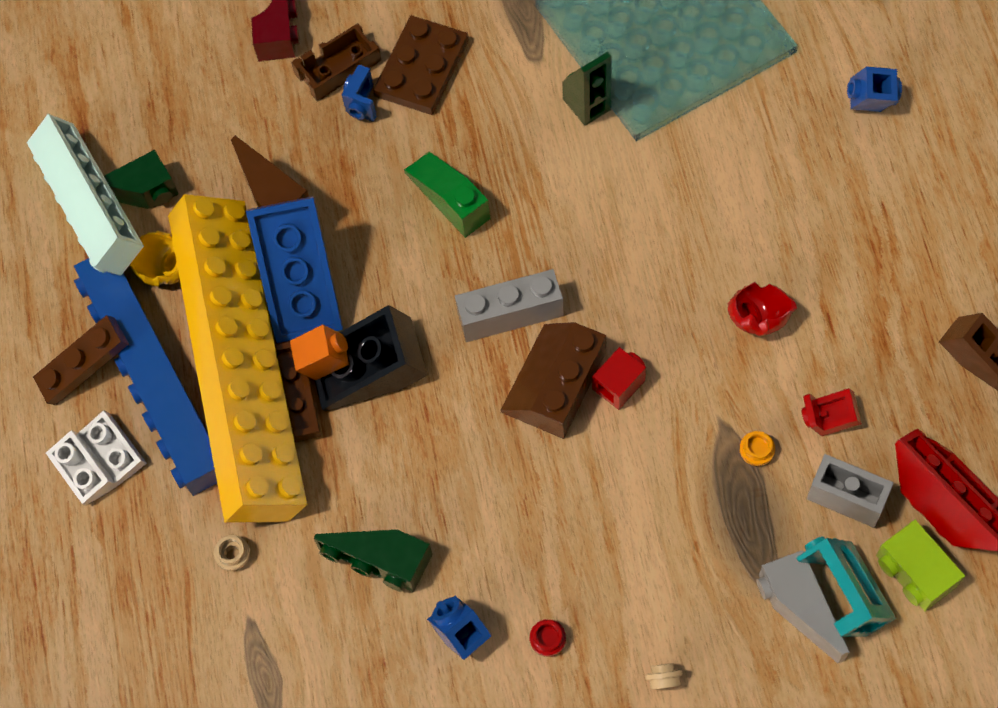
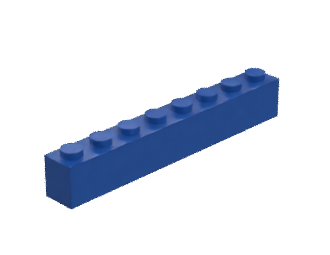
M89 258L74 265L79 276L74 282L83 298L89 295L92 304L88 305L87 308L95 323L99 322L106 315L114 317L129 343L118 353L119 357L115 358L114 361L123 377L130 376L133 384L129 385L128 388L137 405L141 402L144 403L147 411L142 413V416L150 431L157 430L162 439L156 442L165 460L172 458L176 467L170 471L179 488L181 489L186 486L192 496L217 484L208 433L124 273L121 276L107 271L102 273L92 267Z

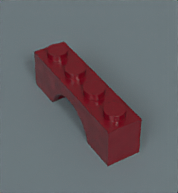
M272 0L263 12L251 18L252 40L258 62L295 57V45L300 44L298 26H293V19L298 18L296 0Z

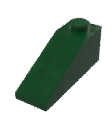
M609 52L604 53L571 73L562 82L563 100L584 126L611 110L612 56Z

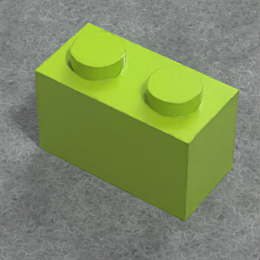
M913 520L885 541L876 554L879 558L878 564L884 573L889 577L894 576L904 587L902 590L906 598L913 605H919L925 612L957 588L965 577L962 571L916 520Z

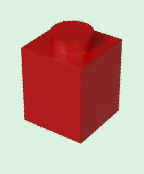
M619 347L592 376V390L620 410L645 382L646 367L643 360L635 353H627Z

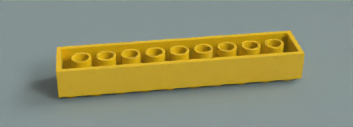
M184 194L168 214L224 522H289L307 506V500L259 267L246 215V204L242 200Z

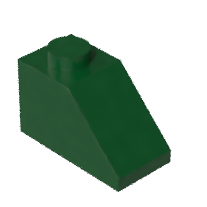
M155 150L104 175L118 202L122 204L152 209L158 205L168 203L173 197L179 195L171 176Z

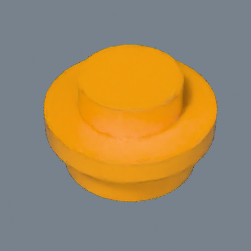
M750 432L740 442V455L750 465H765L774 457L775 443L764 432Z

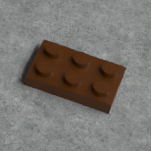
M410 15L373 89L374 97L433 115L469 41L468 33Z

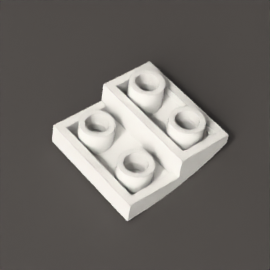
M104 410L80 432L77 433L71 430L46 452L49 459L83 505H87L113 490L147 464L111 414Z

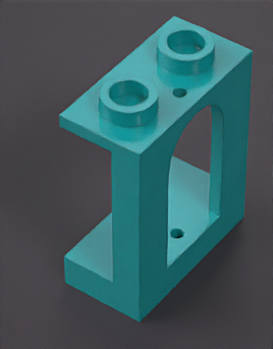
M821 536L807 543L804 546L806 551L796 557L798 562L827 564L854 610L833 623L841 637H867L897 619L852 541L838 540L837 538L825 539L824 536Z

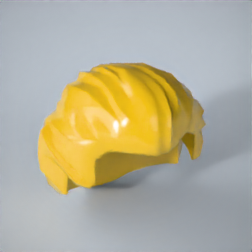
M156 231L148 232L139 237L144 247L130 264L133 273L142 279L145 284L156 287L160 284L167 285L178 282L180 278L171 233Z

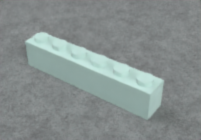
M47 114L27 141L33 154V159L41 168L45 181L54 192L55 200L61 205L66 214V220L73 227L78 237L77 240L85 249L92 267L102 273L107 271L121 276L144 245L75 125Z

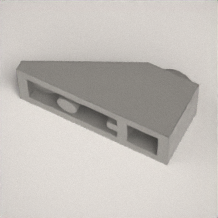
M801 550L762 565L759 573L760 578L756 580L762 598L764 600L769 599L775 611L836 663L845 661L849 650L843 637L840 636L833 624L836 621L810 564L798 562L796 558L804 553V551Z

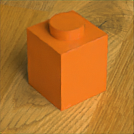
M321 325L290 340L295 371L309 378L318 380L349 365L346 352L348 344L343 334L325 325Z

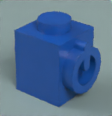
M866 66L850 78L847 86V95L850 98V108L852 110L881 112L891 105H896L902 93V83L900 78L897 77V69Z
M456 596L439 601L432 612V616L427 619L446 646L463 660L492 636L474 610Z

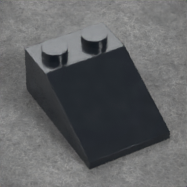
M387 305L340 333L343 334L348 344L346 352L349 365L314 381L322 410L330 411L400 391L428 376L411 317Z

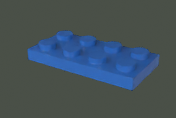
M314 196L247 209L246 215L276 343L290 341L321 325H325L335 331L343 330Z

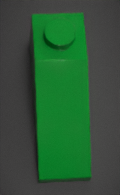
M431 152L426 153L404 169V173L465 238L491 219L488 199L466 176Z

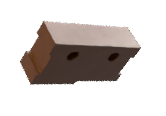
M357 23L329 42L320 43L321 56L315 59L312 50H309L300 56L301 59L298 57L291 64L296 77L300 81H305L309 86L311 95L316 101H319L344 85L347 77L353 75L358 64L371 68L382 61L379 47L374 41L370 42L366 38L362 27Z

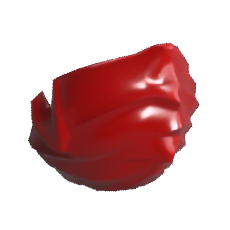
M756 282L738 290L727 303L728 314L735 325L744 332L756 334L757 336L769 335L783 328L797 309L794 300L782 289L771 284L760 287Z

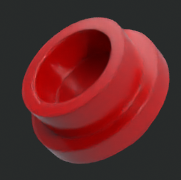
M550 619L537 622L532 627L529 635L531 647L541 656L551 657L557 655L566 644L564 628L557 621Z

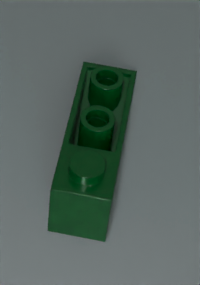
M397 529L316 534L313 538L320 550L319 554L335 563H338L340 559L352 564L351 569L365 577H370L371 574L384 579L383 583L386 586L402 592L404 588L412 592L415 591L433 555L429 543Z

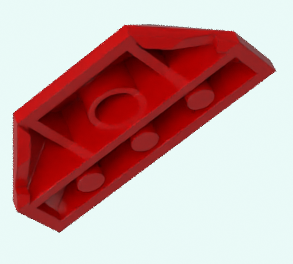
M918 428L898 439L895 443L900 490L909 500L912 507L920 512L935 527L937 533L952 546L998 551V498L952 451L937 441L927 438L925 433Z

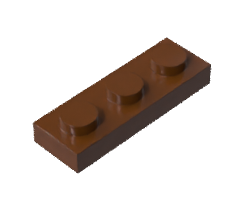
M108 315L103 317L33 376L46 403L51 405L58 404L129 345L116 319Z
M290 341L275 345L294 442L321 437L310 379L295 371Z

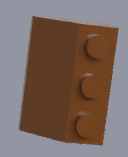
M576 322L544 324L501 408V413L564 439L592 382V376L597 372L606 354V335Z

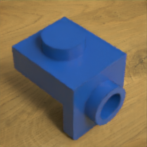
M359 64L353 75L347 77L342 98L345 110L349 115L359 120L367 119L373 122L377 116L374 101L367 98L374 87L370 68Z

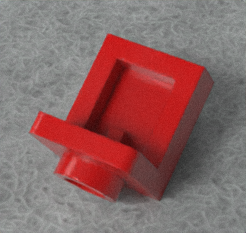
M850 388L820 398H815L811 394L803 396L805 407L801 410L803 420L808 428L811 427L821 436L862 424L855 394Z

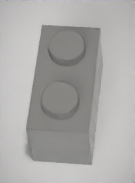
M824 454L811 484L807 500L874 528L894 482Z

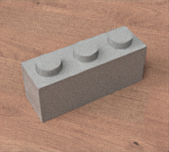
M554 269L455 295L457 313L466 342L564 316L563 297Z

